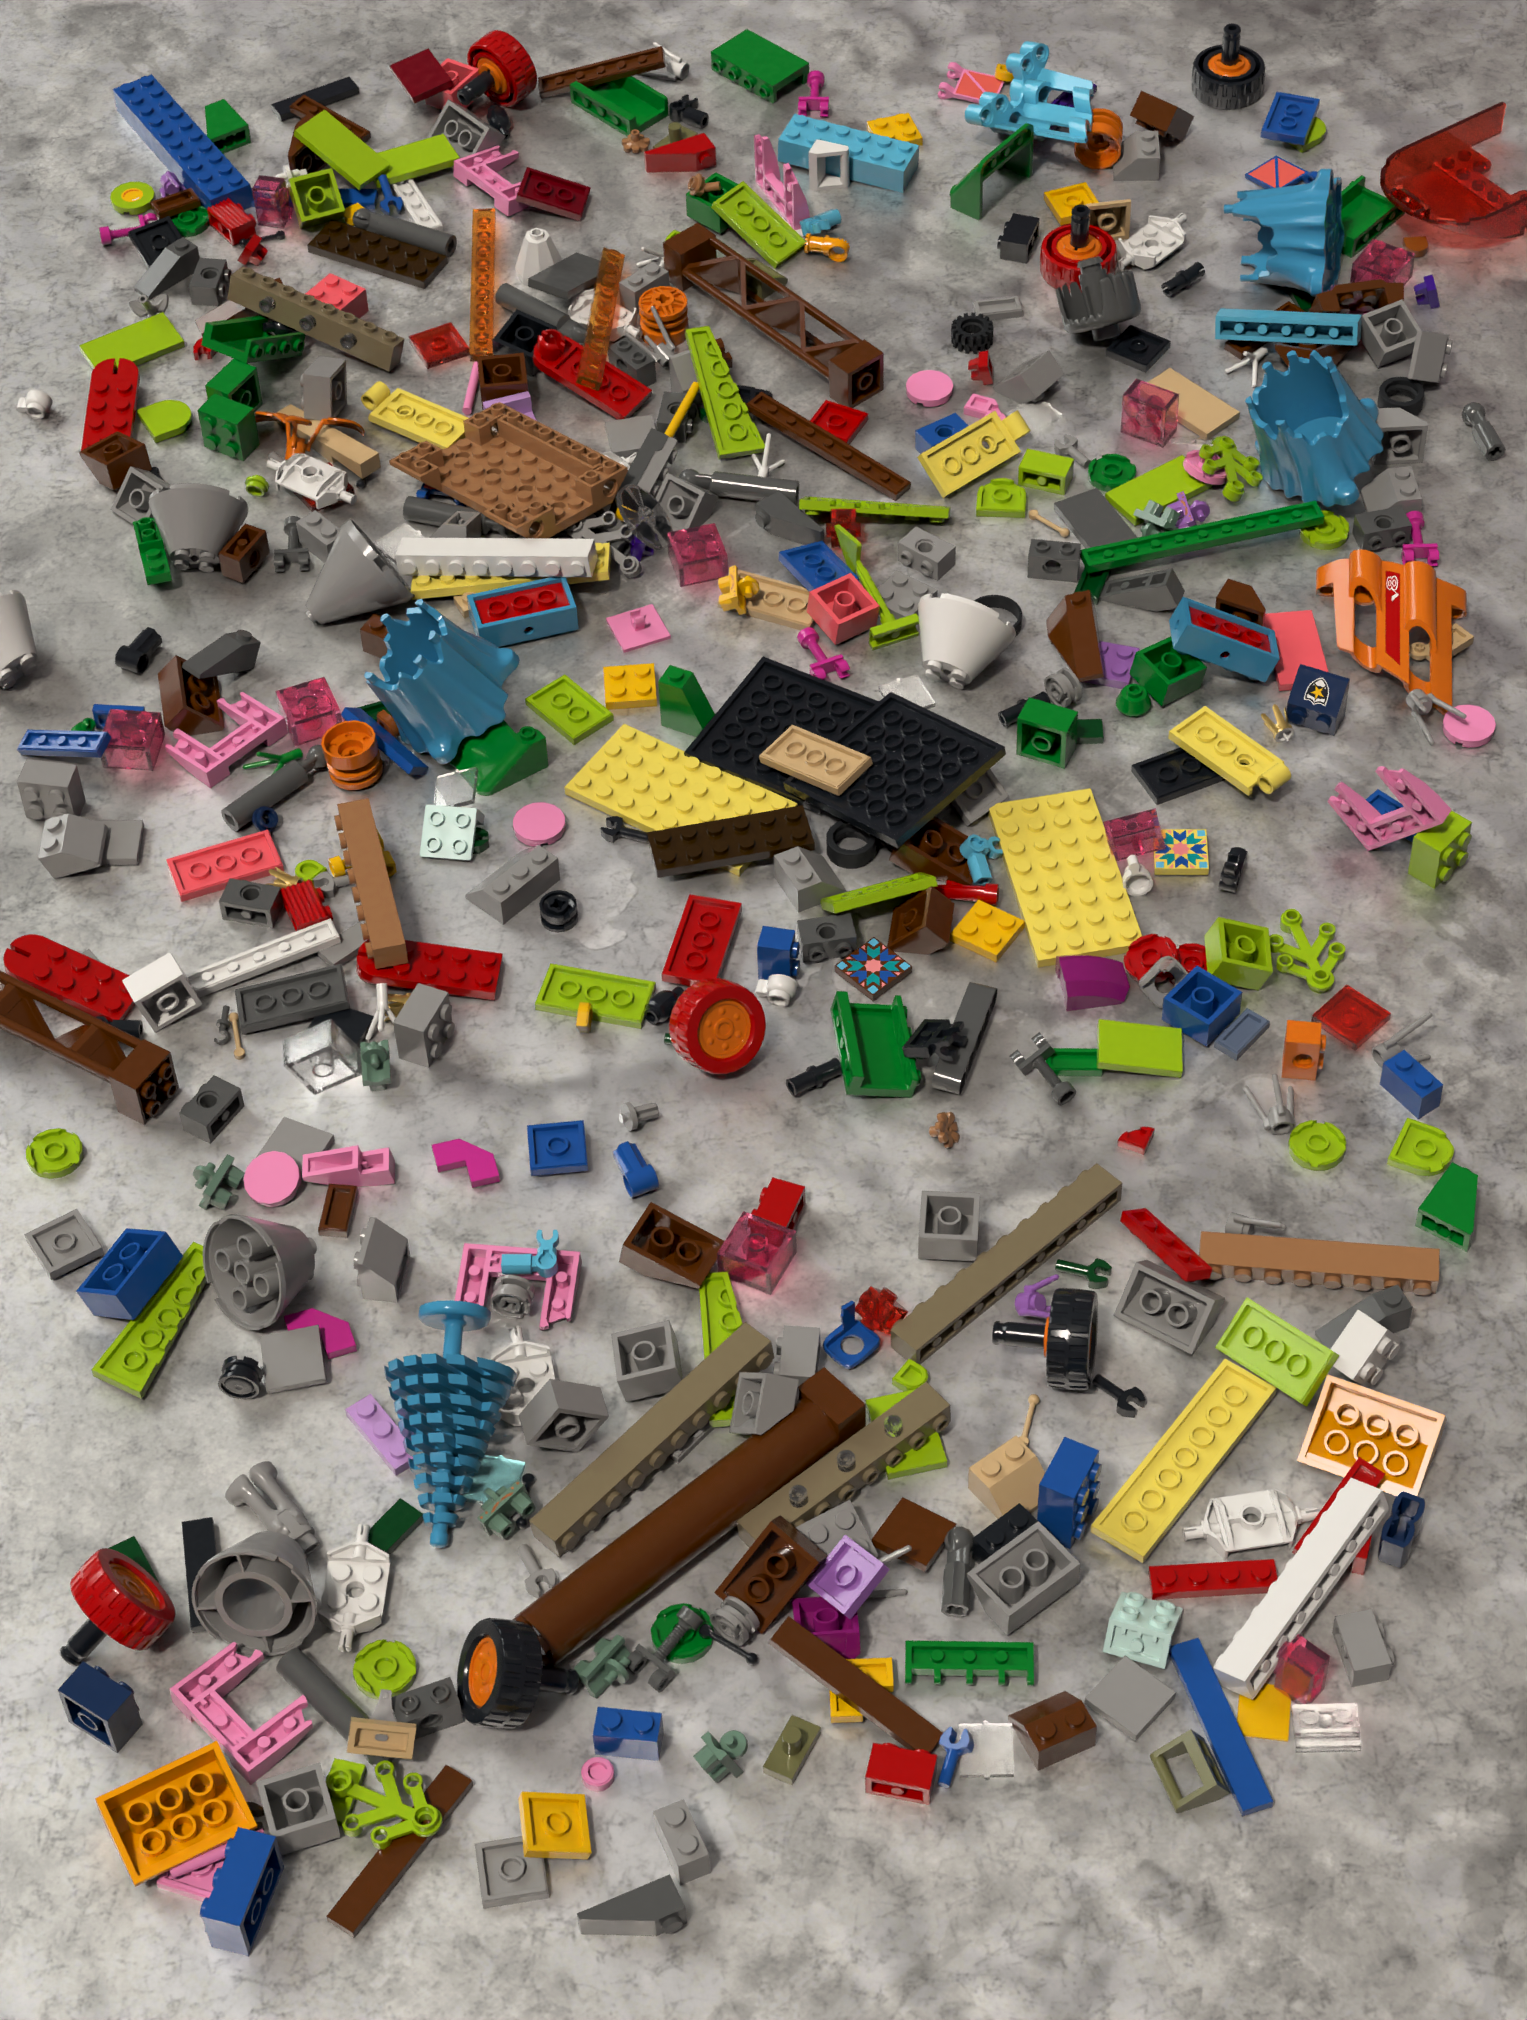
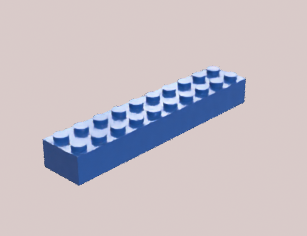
M152 74L113 89L117 112L165 167L177 176L179 182L183 183L186 189L192 188L200 199L201 206L207 209L212 205L215 206L216 203L219 204L220 201L223 202V200L230 198L235 204L239 203L244 210L252 207L251 202L253 198L248 181Z

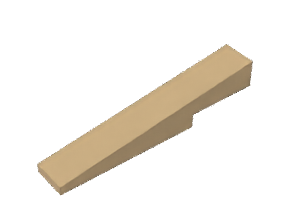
M292 404L276 412L304 418V411ZM308 419L312 422L311 426L298 424L297 437L304 438L305 444H307L319 425L320 420ZM276 421L278 424H280L282 427L286 429L285 423L281 421ZM290 422V429H291V433H292V431H293V425H292V423ZM328 424L321 428L311 445L313 450L332 464L337 461L361 479L381 468L378 452Z

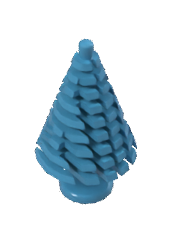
M453 1300L425 1303L420 1306L418 1318L424 1325L444 1330L443 1357L438 1354H421V1357L410 1355L403 1357L404 1362L397 1358L389 1361V1368L384 1365L386 1380L391 1383V1387L388 1386L390 1396L395 1401V1412L398 1415V1419H400L398 1422L400 1433L405 1437L403 1441L405 1452L413 1456V1460L408 1458L410 1470L417 1474L415 1475L416 1479L413 1480L415 1489L423 1492V1494L418 1495L419 1505L423 1509L435 1511L434 1514L427 1512L422 1515L424 1524L432 1528L430 1545L434 1548H445L448 1545V1528L455 1527L459 1519L458 1515L449 1513V1511L455 1512L463 1509L467 1498L461 1494L469 1493L473 1479L470 1477H473L474 1473L479 1471L481 1462L478 1460L479 1456L483 1458L488 1448V1444L485 1441L488 1442L495 1432L496 1428L493 1426L500 1421L502 1416L499 1409L506 1405L510 1397L511 1386L514 1387L518 1375L511 1367L494 1360L477 1357V1362L467 1356L461 1355L462 1333L480 1330L488 1326L491 1319V1311L479 1304Z

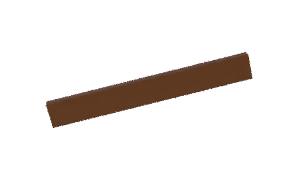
M760 392L746 404L748 412L894 501L911 489V482L765 393Z

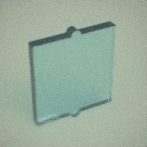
M484 1455L483 1458L479 1456L478 1460L481 1462L478 1473L475 1472L473 1477H470L473 1479V1483L469 1493H465L462 1496L467 1498L466 1502L483 1505L488 1500L483 1493L488 1487L496 1492L502 1486L508 1489L517 1479L521 1481L525 1462L505 1459L502 1455L498 1457Z

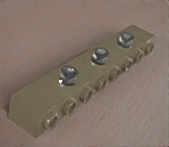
M241 267L231 275L228 300L388 372L400 363L405 339L394 332L386 331L377 327L372 322H366L357 318L352 313L339 310L332 304L321 302L313 296L303 294L291 286L283 285L271 277L256 273L251 268Z
M925 1382L737 1521L739 1538L750 1548L770 1521L780 1515L796 1528L836 1507L841 1502L850 1500L856 1491L864 1485L872 1484L886 1470L888 1465L890 1467L896 1466L902 1460L903 1455L909 1450L919 1449L933 1433H940L946 1429L951 1422L950 1404Z

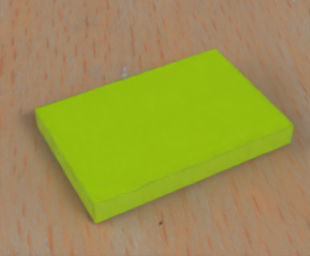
M565 674L525 698L526 706L573 745L614 721L613 713Z
M1099 1019L1097 1024V1068L1181 1078L1183 1072L1182 1028Z
M916 1389L866 1399L865 1404L870 1423ZM901 1424L896 1428L888 1429L885 1427L884 1431L889 1437H898L903 1432V1427ZM935 1432L929 1436L919 1449H911L905 1453L900 1463L896 1466L890 1467L888 1465L885 1470L887 1479L890 1480L946 1468L947 1459L939 1433Z

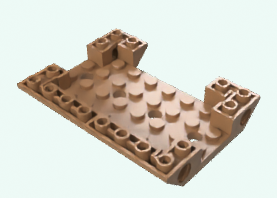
M501 402L494 403L491 407L475 413L472 417L464 420L465 438L458 440L449 448L441 449L425 441L389 460L391 466L481 512L487 518L525 538H550L613 502L628 472L626 466Z

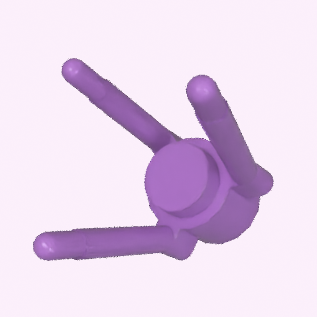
M167 171L161 176L160 183L162 187L159 191L162 198L166 197L167 194L171 195L186 190L183 183L179 182L174 173Z
M1058 1274L1033 1285L1024 1286V1292L1019 1293L1015 1298V1309L1019 1316H1033L1045 1319L1049 1317L1050 1313L1048 1312H1050L1051 1306H1046L1045 1297L1036 1292V1290L1058 1280Z

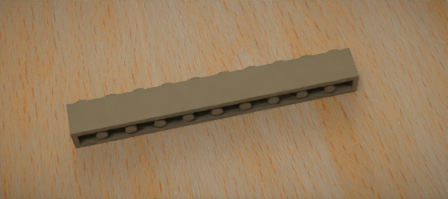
M1097 1163L1089 1170L1082 1171L1077 1180L1069 1186L1062 1187L1057 1196L1051 1201L1041 1204L1036 1213L1028 1219H1023L1010 1234L1003 1235L994 1247L987 1252H982L973 1264L968 1268L961 1269L947 1285L940 1286L932 1297L925 1302H920L911 1314L895 1322L891 1328V1348L906 1360L911 1359L918 1364L923 1363L1120 1202L1122 1182Z
M743 1323L529 1520L534 1537L559 1558L566 1551L572 1550L584 1534L596 1528L601 1519L610 1510L616 1509L626 1495L633 1489L640 1487L644 1479L654 1469L660 1468L665 1463L668 1456L676 1449L683 1447L688 1438L697 1429L703 1428L713 1414L728 1405L730 1399L736 1394L740 1372L759 1373L770 1366L775 1358L771 1340L748 1323Z

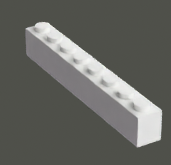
M402 537L395 554L399 575L592 577L598 561L594 539Z
M1350 1478L1345 1487L1339 1490L1336 1499L1329 1509L1321 1515L1313 1531L1304 1538L1302 1546L1295 1556L1289 1559L1279 1578L1270 1585L1266 1596L1259 1605L1254 1607L1250 1618L1242 1629L1236 1632L1233 1641L1226 1651L1218 1657L1213 1668L1221 1686L1253 1700L1389 1511V1506L1381 1489Z

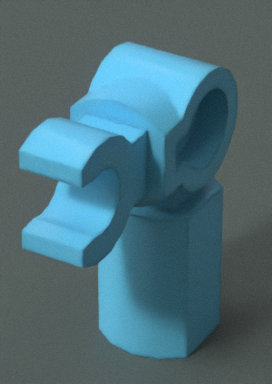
M831 209L814 217L799 221L803 236H806L807 233L811 235L821 233V230L831 229V226L841 223V215L838 209Z
M973 834L960 845L961 855L968 859L967 864L974 885L985 886L986 883L992 881L985 856L997 859L1003 854L1002 849L994 848L1000 841V838L992 836L986 840V838Z
M542 1230L537 1231L536 1239L539 1248L537 1249L536 1256H532V1254H502V1275L532 1274V1272H537L545 1278L554 1276L558 1271L556 1249L559 1244L558 1231L553 1230V1237L550 1240L543 1239Z

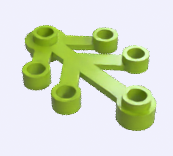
M1228 436L1216 437L1213 446L1204 444L1198 453L1201 458L1205 459L1202 465V470L1205 473L1214 475L1217 470L1225 467L1228 482L1222 493L1230 501H1240L1244 493V484L1237 479L1236 472L1246 479L1248 484L1258 487L1263 479V476L1256 471L1260 464L1259 460L1252 456L1246 458L1237 450L1233 439ZM1214 455H1218V456L1222 457V458H1219V459H1217V460H1215V461L1212 460V457H1213Z
M1295 909L1286 910L1281 915L1280 928L1283 932L1292 934L1298 948L1285 944L1283 937L1278 934L1270 935L1271 952L1281 953L1277 957L1276 968L1282 973L1288 972L1305 979L1311 991L1318 994L1326 993L1334 984V975L1331 972L1338 961L1344 958L1345 946L1338 942L1332 943L1329 946L1328 958L1320 966L1317 959L1327 943L1334 939L1335 926L1331 923L1321 924L1318 937L1311 947L1302 929L1301 914ZM1293 959L1306 963L1308 969L1293 964Z
M380 1761L375 1766L376 1779L382 1783L386 1796L353 1783L351 1773L344 1768L333 1769L326 1777L328 1792L333 1797L344 1798L349 1796L376 1808L358 1815L349 1814L345 1816L342 1826L347 1836L356 1837L361 1834L363 1827L393 1817L406 1820L390 1827L378 1826L374 1828L371 1832V1840L373 1846L377 1849H385L391 1844L393 1839L411 1833L420 1837H430L436 1834L442 1826L440 1811L426 1802L423 1793V1779L420 1774L412 1772L403 1779L405 1792L411 1795L414 1808L402 1803L394 1779V1765L390 1761ZM384 1769L390 1770V1772L386 1775L380 1774V1772ZM412 1781L419 1782L415 1787L408 1786ZM338 1784H345L342 1788H335ZM424 1820L432 1821L429 1824L421 1825V1822ZM352 1822L358 1823L355 1828L347 1827ZM379 1835L387 1836L384 1840H376V1837Z

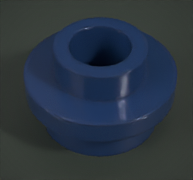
M263 806L254 811L252 821L258 831L261 832L268 829L271 832L277 826L278 815L274 809Z

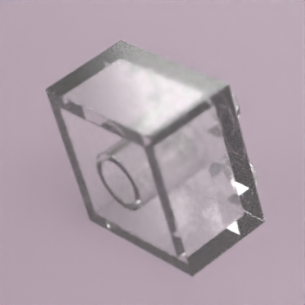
M331 1019L283 1040L284 1067L314 1095L362 1075L361 1049Z

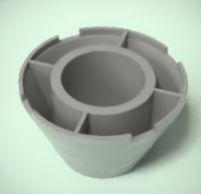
M263 1531L251 1535L209 1559L201 1567L193 1583L192 1604L200 1623L215 1639L219 1636L230 1644L236 1642L238 1652L252 1655L255 1649H257L264 1656L284 1654L301 1645L314 1627L317 1617V1602L307 1557L301 1546L285 1534Z

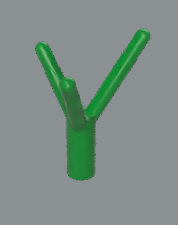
M300 748L282 755L257 752L256 755L258 757L267 758L268 760L245 764L243 769L247 770L277 763L278 765L273 772L275 773L292 760L303 758V753Z

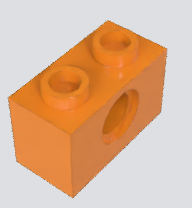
M1287 1020L1281 1078L1316 1081L1317 1069H1323L1324 1053L1319 1052H1325L1326 1035L1321 1034L1322 1023Z

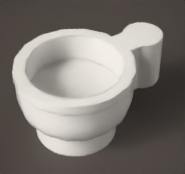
M31 390L27 393L26 398H19L16 410L20 413L26 412L28 416L34 419H42L50 410L53 400L51 396L43 391Z
M1130 855L1127 858L1128 866L1122 877L1123 888H1126L1127 894L1131 896H1142L1151 890L1153 879L1150 872L1139 863L1137 856Z
M774 974L769 976L768 980H758L755 995L758 997L768 996V1001L773 1005L788 1006L790 1000L796 994L798 983L789 976Z

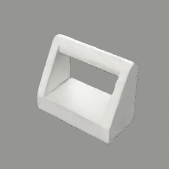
M817 139L809 151V189L821 191L849 187V147ZM840 155V177L827 175L825 157Z

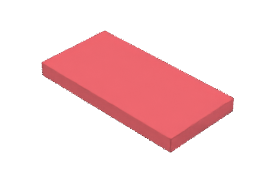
M1312 610L1265 614L1264 627L1275 631L1280 657L1274 668L1279 691L1292 690L1300 664L1328 672Z
M268 829L166 859L181 902L224 890L230 878L250 882L271 876L269 869L276 870L275 867L284 871L282 861Z

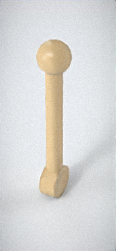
M1037 510L1029 511L1030 519L1039 520L1058 531L1064 538L1069 536L1070 531L1067 528L1062 529L1038 515Z
M232 1012L229 1014L228 1019L232 1022L236 1049L234 1050V1056L236 1059L241 1060L245 1057V1050L241 1048L237 1023L239 1017L238 1013Z
M1031 1394L1028 1397L1030 1405L1022 1435L1018 1437L1027 1447L1029 1446L1027 1436L1034 1409L1040 1402V1398L1036 1394Z

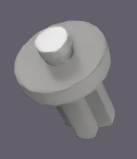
M630 1102L624 1103L621 1106L619 1120L621 1123H624L627 1130L637 1129L638 1122L654 1119L659 1116L658 1106L656 1103H648L634 1107Z

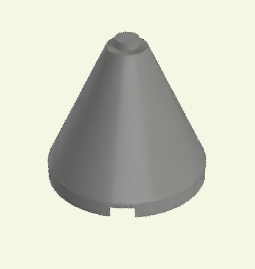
M350 518L342 524L307 600L305 606L308 610L305 614L314 624L319 622L322 625L407 603L414 597V594L410 592V587L387 558L381 554L370 538Z

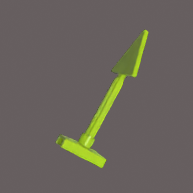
M840 524L835 525L834 528L847 566L858 576L866 591L880 605L878 615L881 618V625L871 627L868 644L872 651L919 636V632L916 629V625L919 624L918 615L915 613L896 619L890 613L870 574L861 563V542Z

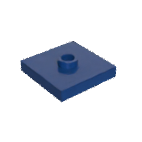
M584 1120L527 1125L531 1176L588 1171Z

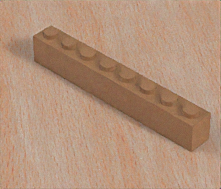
M369 798L337 804L339 815H335L334 820L336 830L342 831V833H338L341 849L346 848V851H343L345 867L351 866V869H347L349 883L356 886L351 887L354 903H360V905L356 906L359 922L364 921V924H360L363 940H369L368 943H365L368 959L373 958L376 969L408 963L406 943Z
M1201 1231L1199 1256L1213 1268L1210 1276L1211 1280L1220 1278H1234L1239 1282L1261 1280L1268 1284L1287 1282L1302 1287L1311 1284L1324 1285V1287L1330 1289L1353 1287L1358 1291L1370 1289L1384 1290L1399 1285L1402 1291L1413 1292L1421 1296L1431 1293L1436 1294L1439 1283L1440 1249Z

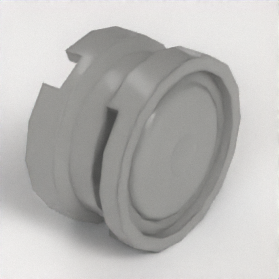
M1062 668L1056 674H1051L1045 678V691L1054 705L1066 708L1070 703H1075L1082 698L1081 684L1070 669Z
M503 1275L497 1278L493 1288L494 1292L490 1299L492 1309L508 1318H523V1314L528 1315L532 1306L531 1301L535 1295L533 1284L527 1279L516 1275Z
M727 1596L720 1604L721 1608H717L710 1615V1622L721 1637L736 1646H742L749 1639V1633L753 1634L759 1628L760 1622L748 1605L738 1598Z

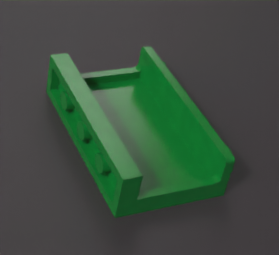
M748 29L711 51V68L713 71L772 104L777 101L776 92L793 80L803 85L807 83L809 62Z
M633 76L586 87L577 81L570 84L572 104L625 136L631 134V131L634 129L639 130L641 133L669 116L668 98Z
M1361 175L1355 181H1352L1342 191V223L1345 238L1341 253L1353 258L1405 214L1407 195L1399 192L1390 200L1365 188L1366 177Z
M253 316L206 322L201 345L248 364L301 356L305 347L306 334L297 332L273 335L264 332L263 323L268 322L269 318Z
M837 991L830 1011L846 1095L912 1098L916 1086L920 1085L921 1073L920 1070L916 1069V1057H904L902 1047L912 1036L911 1027L907 1026V1007L903 1006L901 995H895L891 1005L850 1003L848 992Z

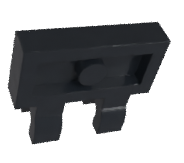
M924 1019L902 1047L904 1057L927 1059L933 1053H936L943 1060L953 1061L957 1056L956 1050H948L946 1047L951 1044L964 1047L968 1042L967 1036H960L956 1033L961 1032L964 1028V1022L958 1021L950 1024V1019Z

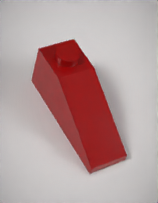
M701 133L645 151V171L647 173L697 172L716 166V147L705 133Z

